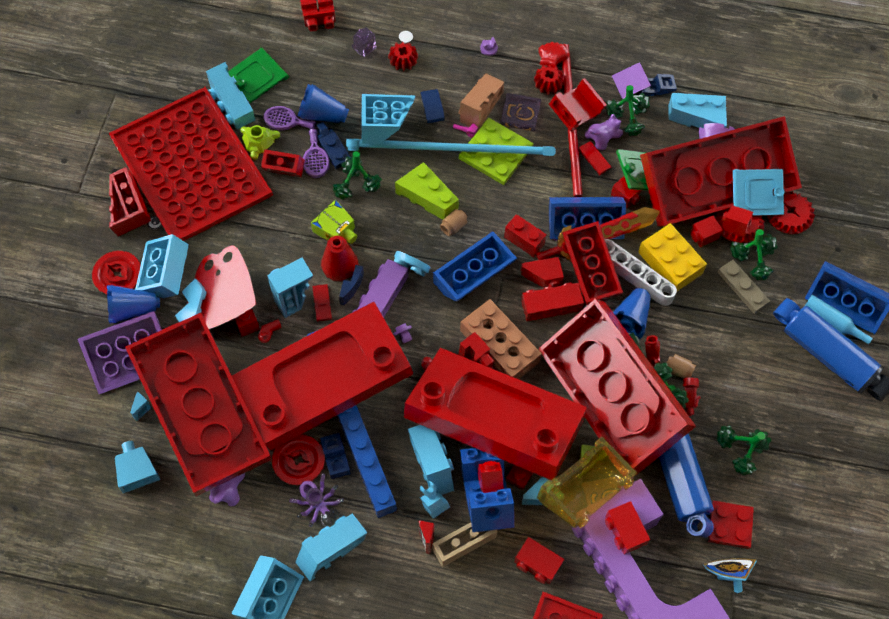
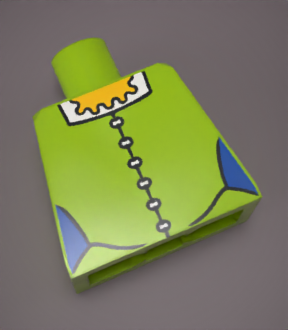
M336 200L311 222L312 232L327 241L333 236H342L348 243L352 244L357 239V235L353 232L355 228L353 218Z

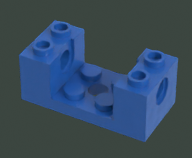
M476 448L460 450L462 478L472 532L513 528L514 502L511 488L507 489L505 482L504 460ZM487 461L499 462L502 468L504 489L483 493L478 480L479 464H484Z

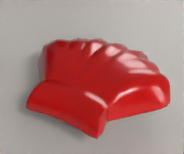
M558 42L546 43L541 45L538 50L541 57L540 65H551L554 68L558 63L569 58L567 48Z

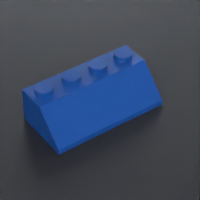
M549 197L550 239H558L562 229L570 225L571 229L597 221L601 225L622 217V215L626 214L624 198ZM625 234L613 239H624Z
M491 232L433 272V283L444 296L457 302L517 260V257L494 232Z
M826 261L805 296L807 300L812 295L816 296L850 317L855 325L873 334L876 333L889 312V293Z

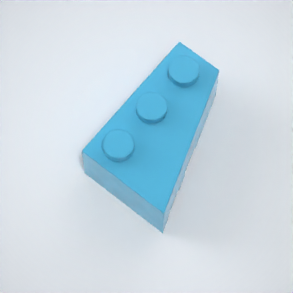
M300 258L282 268L274 269L267 275L273 299L284 318L302 309L306 298L304 292L309 289L308 281L313 278V274L304 259Z
M422 425L409 428L410 441L418 464L420 463L424 473L423 478L428 483V488L430 487L429 481L431 480L436 485V493L443 495L454 491L451 471L454 470L450 458L446 459V447L444 443L440 444L439 442L441 439L439 432Z

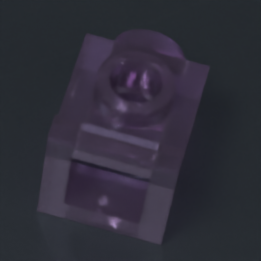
M367 27L359 29L353 36L354 44L352 48L363 58L376 48L375 34Z

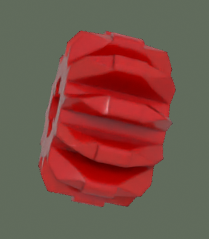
M402 41L401 44L395 43V47L390 48L388 58L391 66H395L396 70L402 68L404 72L405 68L411 70L412 66H416L418 53L415 46H411L410 42L405 44Z
M543 65L541 69H537L534 76L536 89H540L541 93L546 91L547 94L550 92L555 94L557 90L562 88L564 83L562 70H558L557 66L552 68L551 65L548 67Z

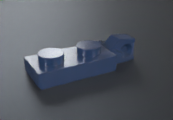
M322 122L317 125L320 134L318 135L319 144L328 154L334 168L338 169L342 167L341 164L350 155L332 129L328 130Z

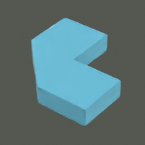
M194 279L182 291L189 303L175 315L179 322L202 312L200 307L202 300H205L206 291L197 279Z

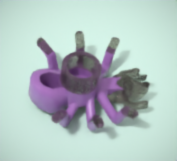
M323 473L321 474L320 490L311 481H304L300 485V493L307 501L289 499L290 503L311 506L305 512L297 514L298 518L307 516L316 508L309 527H312L316 522L319 511L322 512L321 523L324 527H326L324 519L328 524H332L330 518L336 521L337 518L334 513L341 517V514L336 509L326 508V505L336 506L344 502V498L324 502V500L333 496L338 485L335 484L331 491L323 496L325 487V474Z

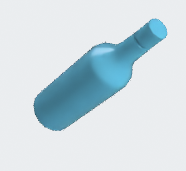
M812 295L805 306L810 307L842 334L853 335L867 344L873 339L856 328L850 317L816 296Z

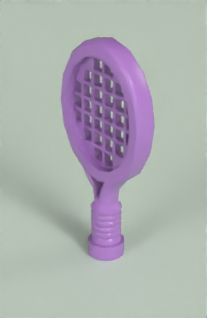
M284 106L271 107L264 113L266 125L275 130H288L297 125L309 129L315 128V121L300 120L294 111Z
M311 129L309 130L311 147L303 156L305 160L303 168L307 175L319 178L327 173L330 161L326 151L317 145V130Z

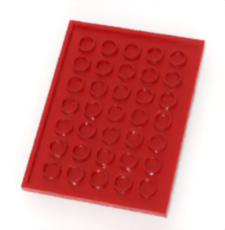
M206 87L109 133L110 138L133 174L167 235L173 234L182 241L273 196L268 184Z

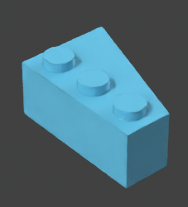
M226 62L207 70L206 73L211 87L209 93L213 99H217V105L221 112L225 111L227 114L225 117L230 125L233 124L237 130L255 121L253 109L243 92H240L236 86L234 76L230 77Z
M672 93L668 105L669 120L689 127L692 125L704 128V124L721 123L724 124V128L727 127L726 96Z
M353 513L347 517L342 516L335 522V525L330 528L329 526L324 527L318 533L319 535L314 538L310 536L302 542L296 564L308 580L312 581L318 570L322 567L328 569L331 566L330 562L339 556H345L362 543L367 531Z

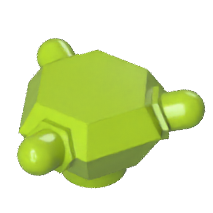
M259 125L252 126L251 128L243 126L240 129L243 134L242 139L246 150L251 153L250 158L252 160H257L259 154L264 153V149L267 150L274 143V140L280 137L279 131H272Z

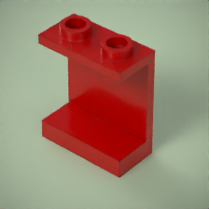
M585 78L582 79L575 89L563 95L561 92L555 94L549 103V106L570 131L600 115L607 105Z

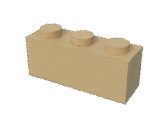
M470 522L432 543V550L441 566L444 567L495 539L498 531L472 532Z

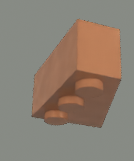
M488 74L479 79L473 89L461 101L459 110L460 122L469 127L475 124L478 126V131L503 94L504 82Z

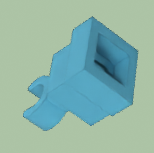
M430 480V487L427 490L420 486V490L424 494L421 497V501L425 510L432 518H435L450 508V506L440 493H436V485Z

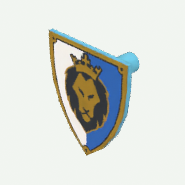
M739 558L722 559L703 564V566L709 572L717 575L718 580L733 581L734 592L739 593L743 591L742 580L746 581L757 561Z

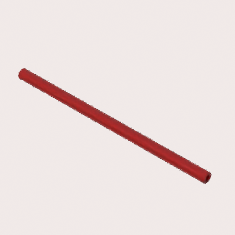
M563 44L569 52V58L562 61L564 94L573 90L569 45ZM577 128L572 131L568 129L573 196L583 197Z

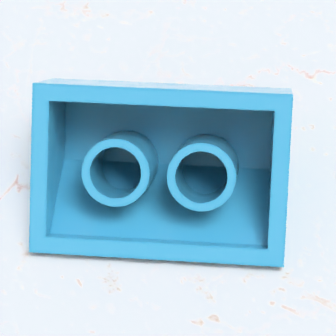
M173 234L147 241L136 290L153 292L156 297L161 298L178 295L189 244Z
M260 555L232 614L240 619H284L304 576L275 558Z

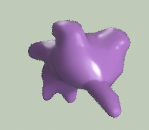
M612 114L607 121L591 125L585 132V137L593 139L597 149L605 150L611 138H619L623 135V131L619 129L621 121Z
M245 473L211 489L210 501L214 504L222 501L228 503L229 506H235L240 500L237 487L245 477Z

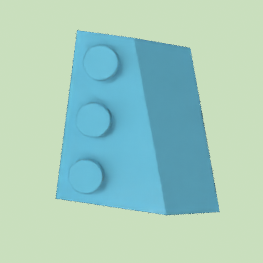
M362 94V144H381L397 132L410 110L415 96Z

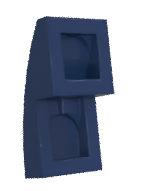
M657 74L655 78H648L651 86L639 91V95L643 93L645 96H655L676 91L677 87L673 74Z
M438 89L420 92L427 123L445 121Z
M355 265L352 280H343L339 295L340 305L344 306L357 292L364 276L363 266Z
M340 433L320 438L331 479L351 474Z

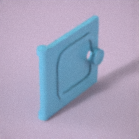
M783 169L732 170L734 206L752 211L753 215H784Z

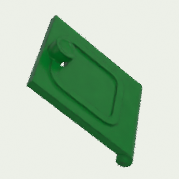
M260 48L228 71L230 77L234 76L236 86L240 92H243L249 103L256 100L283 79L287 80L289 78V75L263 48Z
M618 149L616 153L628 188L649 191L640 154L646 152Z

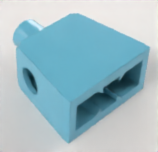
M133 441L124 442L122 444L124 453L115 457L117 483L122 493L160 480L143 447L135 449Z

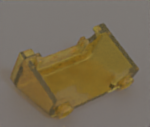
M603 437L594 443L595 448L585 452L579 461L557 479L553 478L552 481L548 480L545 482L537 495V499L545 507L573 528L578 526L580 529L583 528L590 521L589 517L623 488L628 490L635 483L633 479L637 472Z

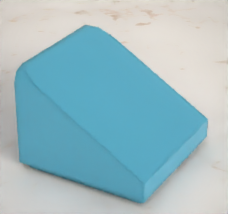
M139 392L136 393L130 412L136 421L151 409L149 402Z

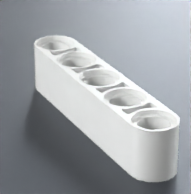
M605 239L617 274L635 287L647 290L651 298L659 304L667 306L673 302L677 292L674 284L612 240ZM633 270L638 271L639 274H635V273H633L632 271H633ZM663 292L669 293L670 296L664 295Z

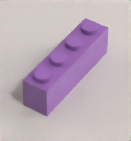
M388 259L385 265L382 264L380 266L377 278L370 282L367 294L362 295L358 309L374 301L384 318L408 278V268Z

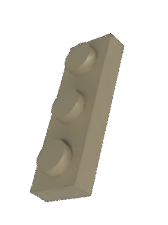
M731 260L718 270L717 273L754 314L770 303L765 294L734 260Z

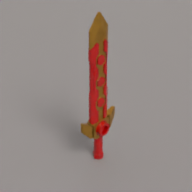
M644 207L603 223L600 227L604 239H613L649 226L654 222L660 211ZM571 225L562 229L558 236L559 240H557L556 247L536 253L538 260H543L560 253L565 259L571 261L562 232L571 230Z

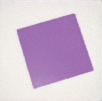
M640 63L612 75L622 99L626 97V87L628 85L634 87L633 94L651 86Z

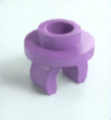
M494 37L491 40H483L480 46L481 52L487 56L494 55L498 49Z
M406 323L395 328L396 332L393 334L394 336L400 334L404 344L412 340L408 332L412 327L411 325L407 326Z

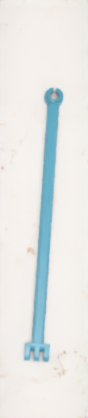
M346 139V146L350 151H358L359 147L540 154L553 156L556 153L555 147L552 146L536 147L385 140L381 144L370 145L362 144V139Z

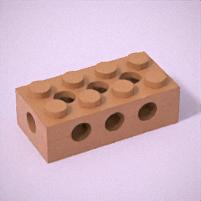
M491 299L461 321L460 331L466 338L476 332L490 348L489 355L494 360L492 366L497 371L520 379L540 363L542 353Z

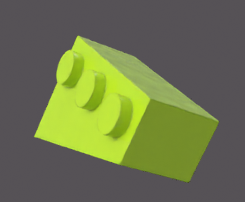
M424 162L395 182V193L397 195L410 199V202L419 204L426 211L442 220L452 211L459 208V199Z

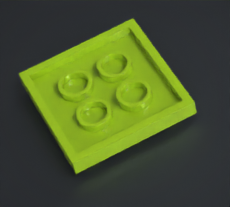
M488 118L468 144L533 146L534 143ZM462 151L459 154V159L505 185L527 154Z

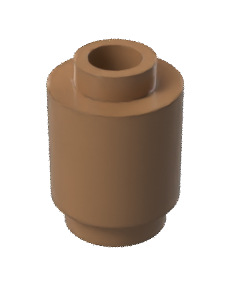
M455 209L442 220L441 230L447 236L455 235L467 224V215L462 210Z
M677 354L674 357L669 356L667 361L668 367L673 370L671 374L682 379L691 378L696 365L692 364V361Z

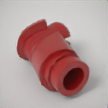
M650 335L646 338L645 350L647 360L654 367L656 363H660V341H658L657 336Z

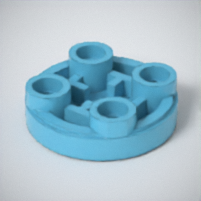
M396 251L394 255V262L406 268L410 266L411 270L423 277L431 268L424 262L403 252Z

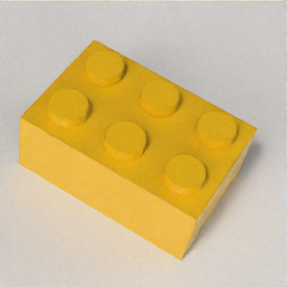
M671 223L641 242L638 251L655 272L675 285L677 291L701 276L707 266V263Z

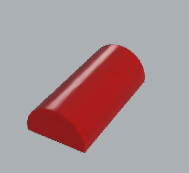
M599 221L562 232L586 305H589L595 298L604 302L621 295L623 291Z

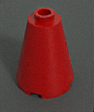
M333 236L327 242L321 260V268L327 278L342 282L353 276L355 265L359 263L357 255L342 236Z

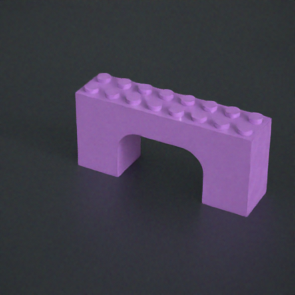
M641 479L576 514L572 530L577 538H581L584 543L583 549L588 556H592L595 561L594 567L596 571L604 576L608 591L614 593L617 598V606L622 612L625 611L628 619H730L711 589L679 606L663 603L653 592L630 552L624 555L622 549L619 550L614 542L615 535L612 530L607 528L605 523V516L608 510L631 501L646 531L656 526L663 516L662 511Z

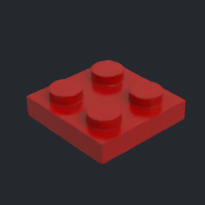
M713 500L714 511L710 514V520L713 523L714 529L712 534L708 536V542L750 549L754 507Z

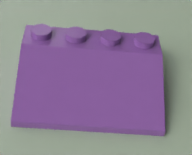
M155 311L78 338L99 394L140 379L125 346L162 330Z

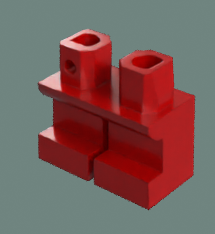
M300 0L305 27H308L310 32L317 31L318 25L324 24L326 29L334 28L336 19L333 0H317L319 12L316 0Z
M476 332L460 343L458 355L493 369L494 360L489 355L490 348Z

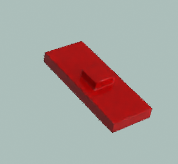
M591 141L579 147V151L599 175L611 169V165Z
M328 285L312 286L317 322L332 320Z

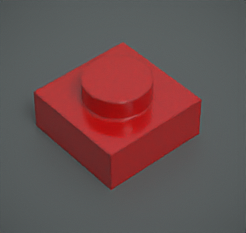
M514 465L506 477V481L524 490L533 472Z

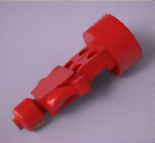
M684 378L683 387L686 391V397L689 399L688 403H685L686 413L688 416L694 415L693 408L698 406L701 398L700 396L697 397L699 379Z

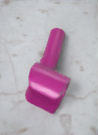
M457 124L453 125V128L466 132L470 138H473L478 132V126L472 124L469 128Z

